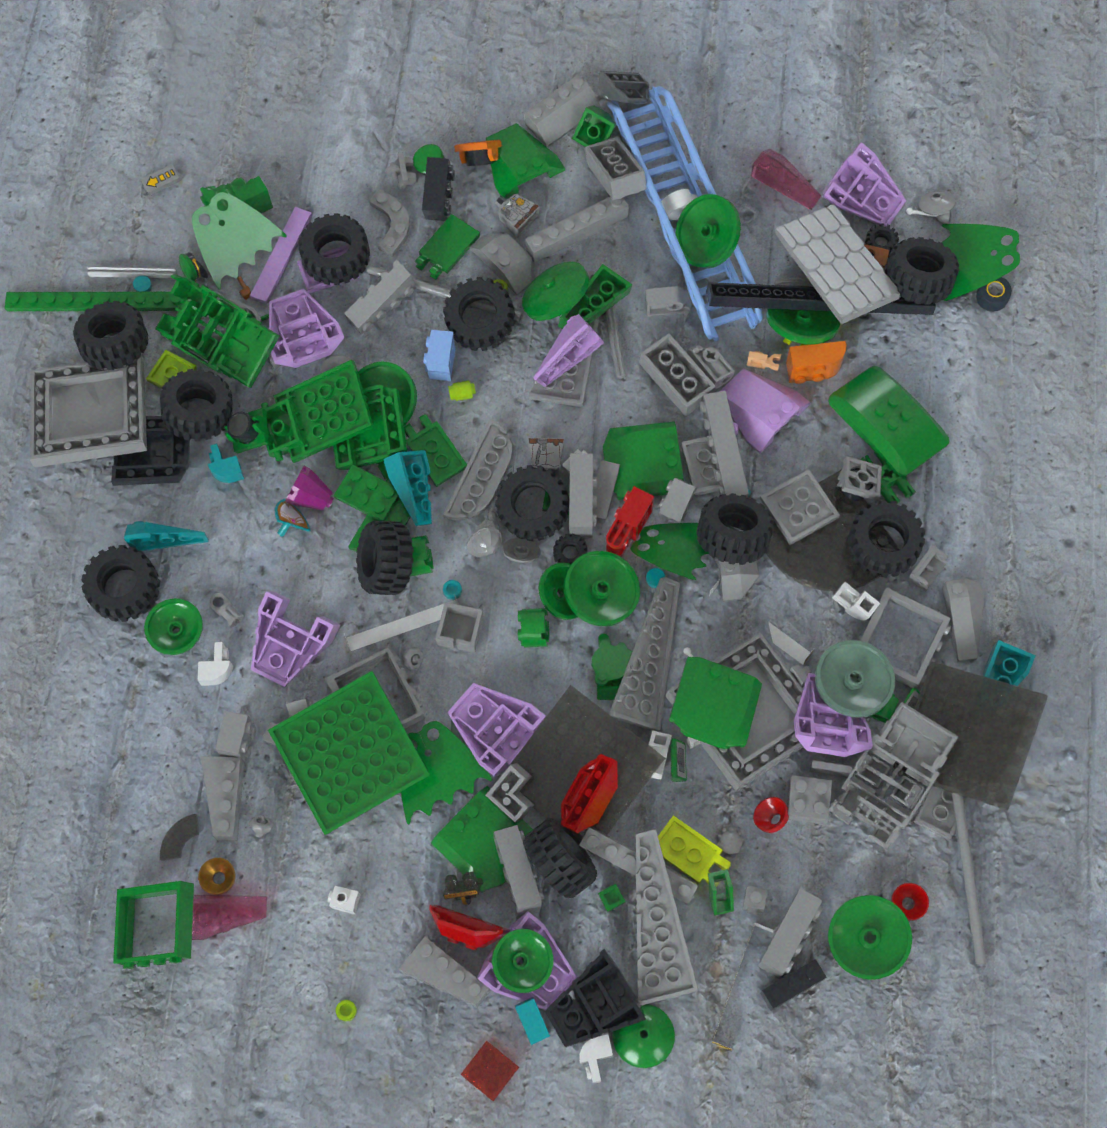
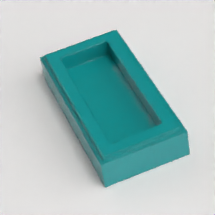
M534 997L514 1005L531 1045L550 1037Z

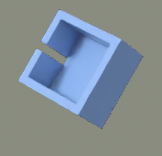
M431 330L430 336H427L426 339L428 353H424L425 372H428L429 379L451 381L456 350L454 334L451 331Z

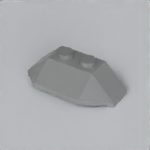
M509 234L482 236L469 247L483 263L507 283L508 287L516 295H519L530 285L532 257Z
M716 558L723 602L742 600L759 577L757 561L752 563L746 562L745 565H739V563L733 565L726 561H718V558Z

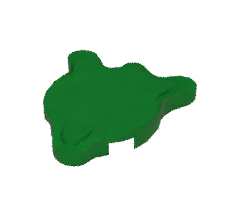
M600 634L598 637L599 648L594 652L591 666L594 670L595 683L602 687L612 683L613 680H622L633 651L629 650L623 642L613 646L607 634Z

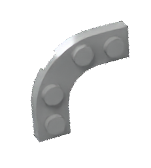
M379 189L369 203L372 207L389 217L391 227L378 244V249L393 257L408 237L410 229L409 217L404 205L398 199Z

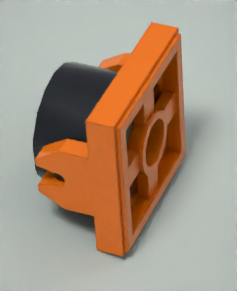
M501 140L469 142L454 146L455 152H459L461 163H467V166L493 164V161L498 160V147H502Z

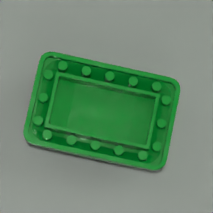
M878 366L868 368L837 389L828 398L829 405L899 476L910 474L949 444L948 435L935 419L904 387Z

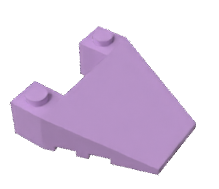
M266 591L258 608L259 618L255 632L256 642L253 648L251 670L286 687L333 642L340 624L324 616L316 617L309 631L283 618L290 599L274 591Z

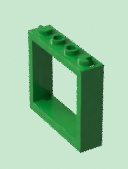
M175 881L117 889L113 964L123 965V969H133L134 965L150 967V963H153V965H166V961H170V963L177 964L182 963L183 959H191L194 883ZM177 894L174 952L132 957L135 900Z

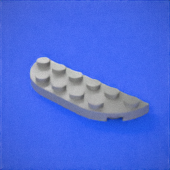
M489 419L443 514L444 518L451 520L470 519L481 514L492 503L512 459V445L507 432L494 420Z

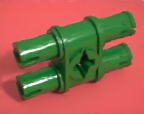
M874 452V455L883 465L880 495L883 496L886 502L890 503L891 500L897 501V504L900 502V499L891 489L894 485L898 486L906 499L909 496H913L916 491L908 482L907 475H897ZM866 455L865 459L864 457L860 459L862 461L873 463L869 458V455Z

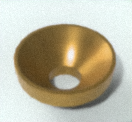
M224 858L209 859L201 866L198 874L201 888L213 895H221L228 892L236 879L233 865ZM217 873H223L225 875L224 882L216 884L214 876Z

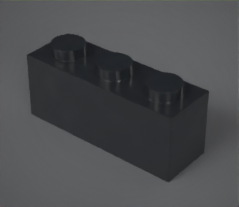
M815 959L763 989L760 994L770 1011H773L824 981L827 977Z

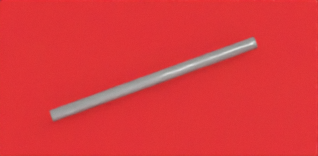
M369 265L367 273L381 277L385 271L390 272L373 265ZM413 278L415 289L440 297L450 298L449 292L451 290ZM483 300L475 301L469 305L490 313H497L494 304ZM515 311V321L520 322L522 313Z
M953 779L950 782L976 965L986 964L962 787L958 779Z

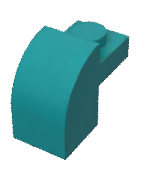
M218 444L210 445L212 451L209 453L211 463L207 465L214 478L223 483L243 480L244 476L237 456L223 459Z

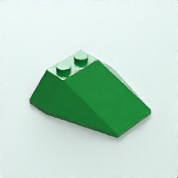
M517 123L486 137V141L501 140L502 147H498V160L493 161L491 169L495 188L499 195L505 199L518 194L519 185L547 172L551 178L566 171L554 152Z

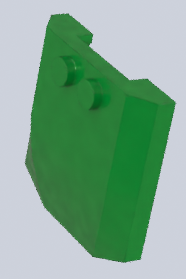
M374 385L363 389L374 428L333 446L335 465L338 470H349L352 464L359 468L382 462L384 461L383 459L398 452H407L398 389L388 388L383 385Z
M675 421L609 429L603 444L604 461L620 464L614 493L618 500H623L627 491L631 492L634 486L653 496L668 494L669 491H666L670 480L673 481L674 478H678L684 481Z
M687 657L669 721L671 723L674 722L685 736L721 749H730V747L740 746V748L745 747L762 683L754 676L707 659Z
M488 786L480 790L431 842L481 893L491 888L502 886L506 882L503 873L504 864L500 863L493 838L494 832L515 825L518 826L519 831H523L524 836L533 830L523 819L514 822L485 796L490 791Z

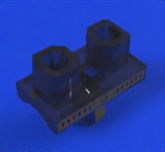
M473 871L463 874V881H458L454 874L447 875L444 880V899L456 898L457 901L462 900L464 905H470L471 898H476L480 893V886L483 885L482 878H476Z

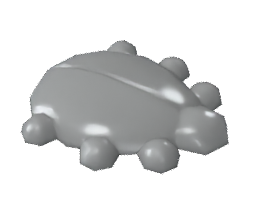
M729 826L728 830L723 828V834L718 835L720 843H717V846L728 854L743 852L744 847H742V843L745 842V839L740 837L742 832L737 831L735 826Z

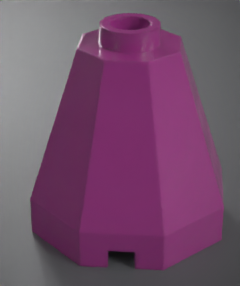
M304 466L285 502L295 506L324 510L325 506L327 508L330 507L334 498L331 497L333 492L310 468Z

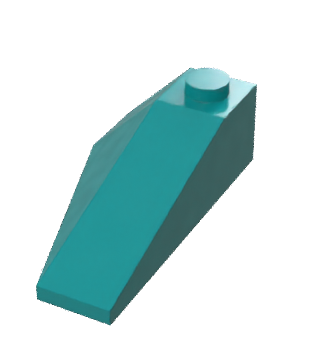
M425 450L398 452L383 459L388 478L416 526L432 524L431 502L428 500V491H431V485L428 484L430 466Z
M136 521L133 524L127 525L124 534V540L129 547H135L138 551L209 542L206 533L202 531Z
M998 640L992 647L970 712L989 720L1029 674L1036 655Z

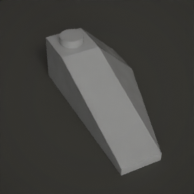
M966 578L946 581L942 587L947 615L951 618L949 624L951 625L957 660L959 662L977 659L984 609L981 583Z

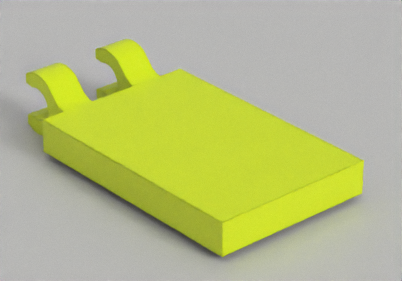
M674 815L658 835L664 860L698 884L702 880L709 884L708 873H710L709 870L714 863L722 870L729 869L731 866V862L720 856L723 852L721 848ZM714 881L715 886L718 885L719 881Z

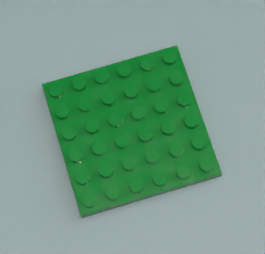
M373 671L268 730L324 835L333 832L430 776L428 769Z

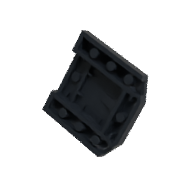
M146 416L147 451L115 455L114 466H112V485L180 483L189 467L190 441L185 440L183 436L178 437L174 435V431L170 432L163 423L162 416Z

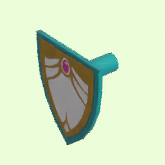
M286 499L280 500L276 504L274 510L277 522L283 523L277 532L278 535L283 537L290 526L308 532L311 531L306 518L294 505L285 502Z

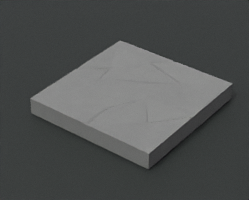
M142 356L138 360L135 359L132 364L124 365V368L120 369L114 368V370H107V368L101 370L88 365L86 362L31 370L30 460L34 467L147 451L145 375Z
M761 633L714 661L715 663L754 676L762 683L746 746L742 748L737 746L730 747V749H721L699 741L735 791L741 789L803 748V745L795 737L794 717L803 688ZM679 683L670 688L665 695L672 705Z

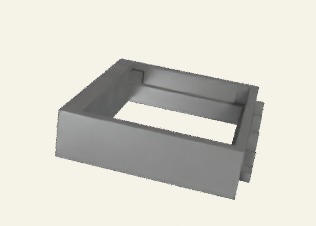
M886 587L879 601L880 604L874 611L860 641L869 642L889 600L940 624L916 677L892 666L895 681L909 688L915 687L917 689L918 685L923 686L927 675L924 673L927 668L931 669L935 661L932 658L934 652L938 653L943 644L940 641L942 635L947 636L951 625L948 624L951 618Z
M389 647L326 678L333 693L339 690L337 685L388 660L416 713L401 721L404 728L406 729L425 719L423 713L426 710L422 702H417L414 697L417 695V692L413 685H408L406 679L409 677L404 668H399L397 663L400 660L395 652H391Z

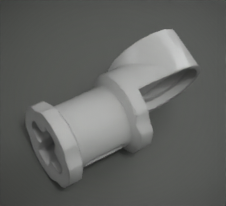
M216 593L211 596L209 600L210 606L219 616H223L229 622L228 625L231 628L242 620L243 614L238 613L232 607L233 604L223 594ZM222 598L224 604L221 607H215V599Z

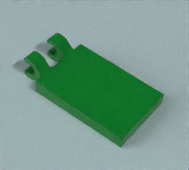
M451 214L420 249V256L415 260V263H417L416 268L422 271L430 262L434 265L429 270L431 273L430 277L437 280L443 271L448 274L469 250V247L480 237V232Z
M424 414L419 417V422L425 428L422 431L416 433L410 423L404 426L405 434L409 438L406 440V444L411 451L425 450L430 466V474L428 476L435 486L438 487L465 470L467 463L439 423L436 421L432 424L428 416Z

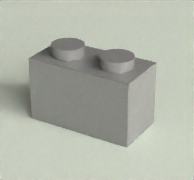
M674 478L673 481L670 480L666 491L669 492L666 498H662L658 508L661 509L659 513L678 522H683L698 487L678 478Z

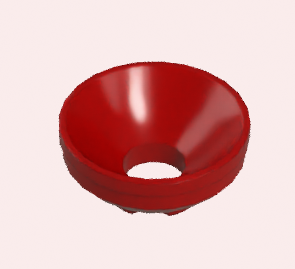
M769 797L761 801L755 808L753 815L755 825L766 833L779 831L785 826L789 818L786 803L778 797ZM775 815H780L779 822L772 824V818Z
M904 883L898 886L892 894L891 902L902 910L908 921L920 919L929 908L928 895L917 884ZM904 898L913 900L914 907L908 910L903 907L902 901Z

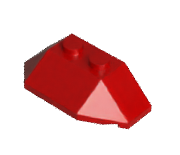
M599 754L596 759L591 760L579 770L561 803V825L579 833L599 822L618 788L616 760Z
M439 905L429 906V911L440 934L447 937L449 942L459 944V941L466 943L465 947L472 950L486 947L510 932V929Z

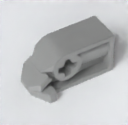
M677 286L651 288L645 291L647 316L683 313V316L687 317L694 305L689 292Z
M697 345L691 346L687 350V354L713 382L716 389L731 381L735 371L717 349Z

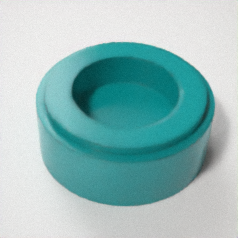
M138 276L133 281V287L136 292H150L152 283L147 276Z
M659 568L650 569L646 575L647 584L652 588H657L660 578H664L665 573Z
M449 580L443 585V594L449 600H456L462 594V586L456 580Z

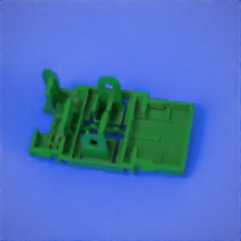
M172 274L170 277L177 281L170 294L183 298L180 300L183 304L181 308L176 307L175 310L178 311L176 317L163 313L155 329L165 338L172 339V345L215 372L223 373L229 378H234L245 386L252 388L280 335L263 326L262 322L252 317L253 314L209 289L207 286L202 285L199 287V284L191 279ZM203 316H209L210 321L208 324L201 320ZM199 323L205 326L204 331L201 330L199 332L200 328L197 327ZM218 325L226 329L225 334L216 329ZM215 332L223 338L221 341H218L212 337V334Z

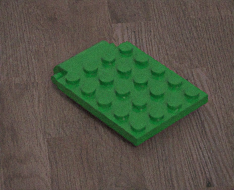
M349 360L273 395L275 404L271 406L267 402L261 404V408L266 409L267 451L269 456L275 457L278 462L283 460V455L290 453L292 462L296 463L374 428L356 364L353 360Z

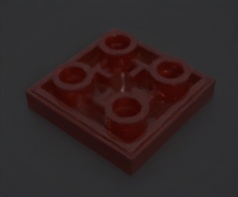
M486 1041L460 1075L494 1102L520 1067Z

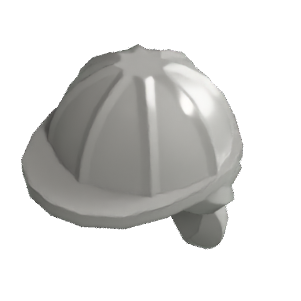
M493 508L488 512V520L483 521L476 528L466 543L467 551L472 556L491 555L496 553L502 544L503 537L497 521L498 516Z

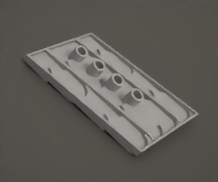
M834 204L775 228V234L841 324L899 299L900 293L896 285L885 274L883 267L867 250L864 242L850 227V223Z

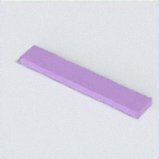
M297 207L294 208L283 229L287 237H279L250 294L251 299L268 304L298 245L303 229H306V225L312 217L311 212Z

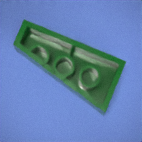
M602 264L589 280L584 296L574 307L562 314L558 327L563 329L567 321L572 316H577L578 314L590 324L630 294L632 284Z

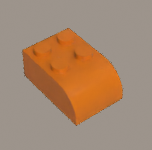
M846 341L790 347L786 361L789 383L820 382L834 377L841 369L846 352Z

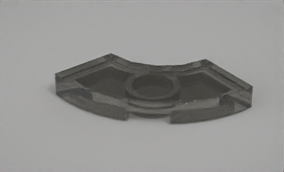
M197 814L180 819L168 830L160 848L161 861L181 858L185 843L190 838L199 835Z

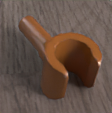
M239 276L237 279L242 287L239 293L247 300L250 297L251 291L244 283L242 277Z

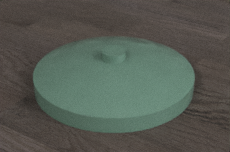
M847 640L832 645L823 653L816 666L815 683L823 701L836 712L849 717H867L880 711L892 697L895 688V674L888 658L878 648L863 641Z

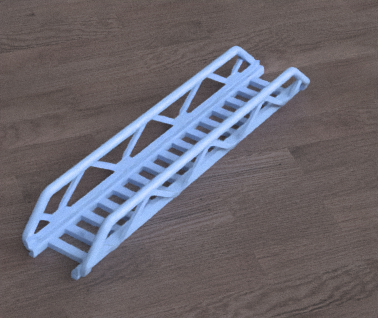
M662 86L653 87L652 90L648 91L652 104L624 113L617 101L612 100L608 102L607 106L612 111L623 141L630 147L633 157L645 172V193L657 209L663 235L670 247L673 258L683 270L690 298L702 322L705 335L709 340L718 341L719 336L715 327L746 317L750 329H754L763 319L762 309L754 308V314L752 308H742L741 310L711 319L708 312L722 307L709 306V303L705 304L702 296L707 295V286L698 288L696 283L698 280L726 272L729 279L717 283L756 284L739 245L737 244L734 254L740 265L744 282H740L730 257L716 267L692 273L689 267L692 265L687 262L676 237V228H672L670 223L673 220H669L661 201L664 198L660 199L657 193L687 183L690 193L699 197L702 194L696 180H700L708 194L716 195L671 92ZM660 95H663L665 98V106L660 101ZM651 112H656L658 118L630 127L627 123V120ZM671 122H674L679 127L688 147L692 163L687 162ZM662 125L664 132L637 141L634 140L633 134ZM665 140L669 141V147L641 156L640 148ZM672 154L676 157L677 161L647 170L645 165L647 162ZM677 169H681L683 173L682 176L657 184H653L651 179L652 177Z

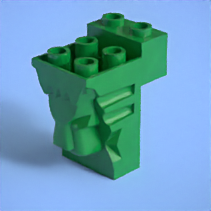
M260 176L250 179L248 182L240 177L231 183H227V185L223 184L217 188L215 186L200 188L202 193L200 199L204 204L203 207L208 206L211 198L216 194L224 192L240 199L261 214L273 208L268 189ZM224 199L219 200L217 208L220 211H225L228 208V202ZM220 220L219 225L224 226L225 221Z

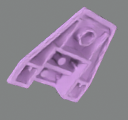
M862 142L841 164L823 193V197L837 208L878 225L884 223V227H887V224H891L906 202V199L878 157Z
M301 289L269 301V329L280 335L271 351L275 364L294 368L330 356L344 339L339 323L306 290Z
M579 314L572 316L567 321V324L562 329L533 378L543 387H546L591 355L604 341Z
M744 368L719 391H726L731 417L738 424L739 430L746 442L760 454L773 442L774 435L795 415L799 416L811 404L797 391Z
M808 673L794 717L795 737L803 747L810 752L841 757L872 749L871 730L865 718L845 716L830 708L823 701L817 690L815 674Z
M475 683L468 688L447 712L479 765L494 777L514 763L536 737L546 719V715L532 704Z
M527 911L508 929L510 931L517 929L533 930L547 940L554 958L553 969L549 979L539 989L529 993H517L508 990L500 984L493 972L492 954L494 948L486 957L477 979L493 992L521 1002L534 997L538 1008L547 1010L563 991H566L572 985L577 976L545 925ZM521 957L516 959L518 965L522 963Z

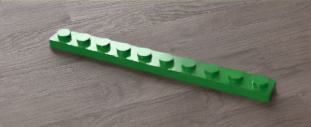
M171 291L6 292L5 310L7 312L85 311L88 308H93V305L104 304L103 302L106 301L110 303L119 301L120 303L125 302L134 306L137 311H176V307L181 308L183 303L180 300L183 298L170 294Z

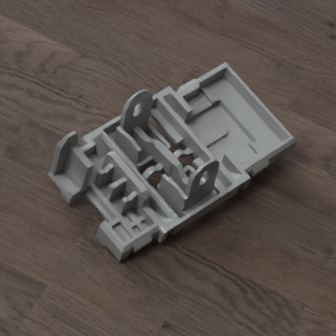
M903 702L900 703L891 719L885 723L881 730L882 733L880 735L875 734L872 739V749L864 751L841 787L844 791L843 794L839 795L829 808L831 814L850 825L854 817H857L874 828L869 838L887 850L900 834L898 833L900 829L903 828L905 830L908 822L911 821L936 782V778L940 775L938 772L939 767L942 768L947 760L946 756L959 738L954 733ZM869 751L876 754L877 756H879L880 758L884 759L892 765L895 763V761L899 763V766L893 771L891 777L888 776L890 775L892 768L884 762L877 759L876 757L869 755ZM904 766L907 768L905 773L927 786V789L906 776H903L899 783L894 779ZM856 771H857V774H856V775H857L858 777H860L861 779H863L864 781H866L867 783H869L870 785L874 786V787L877 788V789H881V787L883 786L884 782H885V781L887 782L886 785L883 787V789H882L881 794H880L879 797H877L876 795H874V794L876 793V790H875V789H873V788L870 787L869 785L865 784L864 782H862V781L859 780L858 778L854 777ZM891 785L895 787V790L890 796L894 800L898 801L902 805L912 810V812L906 810L905 808H903L902 806L895 803L889 798L886 802L882 800L885 796L886 791Z

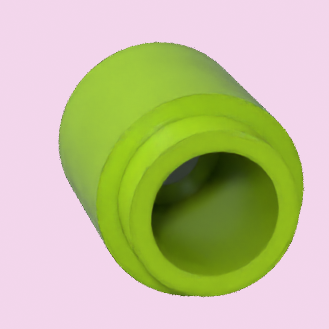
M470 380L452 383L451 386H448L451 400L473 398L472 394H476L474 383H470Z

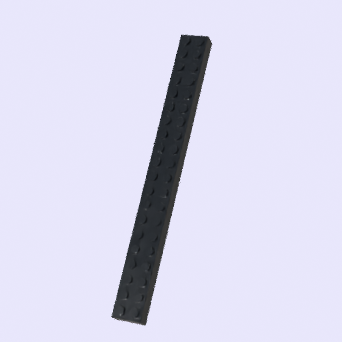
M708 282L706 289L709 306L831 311L817 290L811 286ZM901 297L868 313L933 315L936 304L932 302L930 305H925L924 303L919 305L912 301H905V298Z

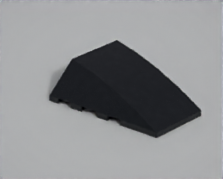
M605 949L599 953L600 955L594 962H591L579 978L577 977L572 982V985L566 991H563L545 1011L565 1048L646 1020L643 1009L635 994Z

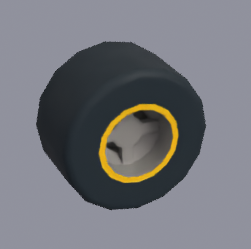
M1001 277L978 288L976 292L977 303L987 311H1000L1007 305L1011 297V285L1005 278Z

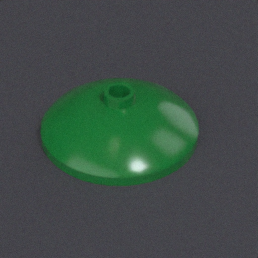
M557 563L548 567L542 573L538 586L539 596L544 607L553 616L563 620H572L578 616L571 610L564 595V578L571 564Z
M177 598L164 600L154 606L147 615L144 625L145 636L149 644L156 651L166 655H178L190 650L199 641L203 631V620L198 609L192 603ZM176 628L180 629L178 633H174Z
M517 929L510 931L497 942L493 950V972L500 984L513 992L529 993L539 989L549 979L553 969L554 958L549 943L542 935L533 930ZM518 957L522 958V963L520 965H518L516 962V959Z
M645 1004L641 1005L646 1020L618 1029L612 1033L614 1048L620 1058L637 1068H651L662 1063L671 1053L675 1042L674 1027L668 1015L654 1005ZM646 1031L648 1033V1037L642 1038L640 1036V1032Z

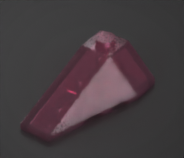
M767 149L763 151L753 163L751 172L753 178L812 210L821 198L820 193L787 158L774 150Z
M194 895L192 940H205L213 935L266 918L267 897Z

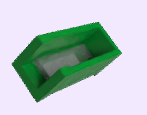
M728 869L708 873L709 900L714 916L733 912V885Z

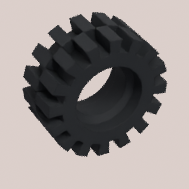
M881 223L880 227L878 224L875 227L872 226L868 230L865 239L866 245L888 249V258L893 247L899 243L898 232H895L894 227L890 229L888 224L887 227H884V223ZM877 237H884L889 243L888 245L881 246L875 242V239Z
M569 533L565 534L564 538L560 536L559 541L556 540L553 546V557L557 563L572 565L577 558L588 553L585 540H581L579 535L575 537V534H572V536H569ZM568 546H573L578 550V554L574 558H567L564 556L563 550Z

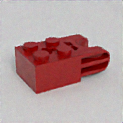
M635 486L631 492L627 491L623 499L625 503L622 508L618 507L614 515L616 519L606 535V551L620 557L624 555L630 542L637 540L654 507V496Z

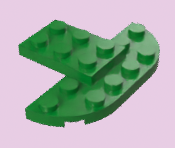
M353 464L334 494L335 499L367 514L348 546L350 550L356 552L361 532L369 522L373 520L394 521L406 526L411 518L390 479L386 482Z

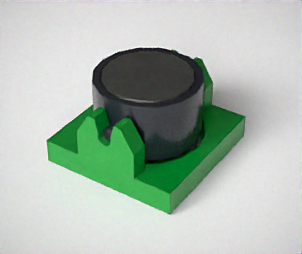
M260 408L248 413L241 411L231 416L227 426H225V429L228 431V433H225V436L229 441L233 442L235 453L239 454L268 444L266 409Z

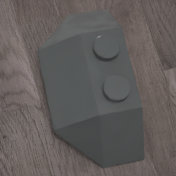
M599 72V89L603 92V96L606 99L646 104L648 101L649 83L639 73Z

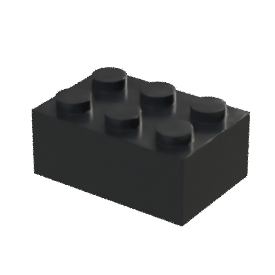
M427 157L422 212L426 220L446 221L447 217L451 215L449 198L453 197L451 181L455 179V170H453V165L450 164L447 158Z

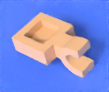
M749 351L747 366L761 369L769 367L772 370L778 371L779 364H775L773 361H780L781 354H773L767 357L768 355L763 352Z

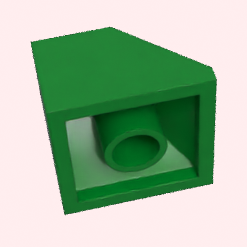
M595 105L586 107L572 139L584 147L608 140L614 131L616 123L609 113Z

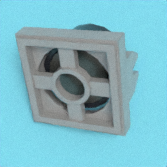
M846 456L843 462V469L838 476L840 481L837 486L841 487L844 495L851 500L859 501L866 497L878 501L881 490L882 466Z

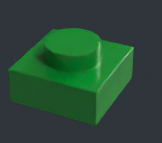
M616 884L598 893L607 912L626 903Z

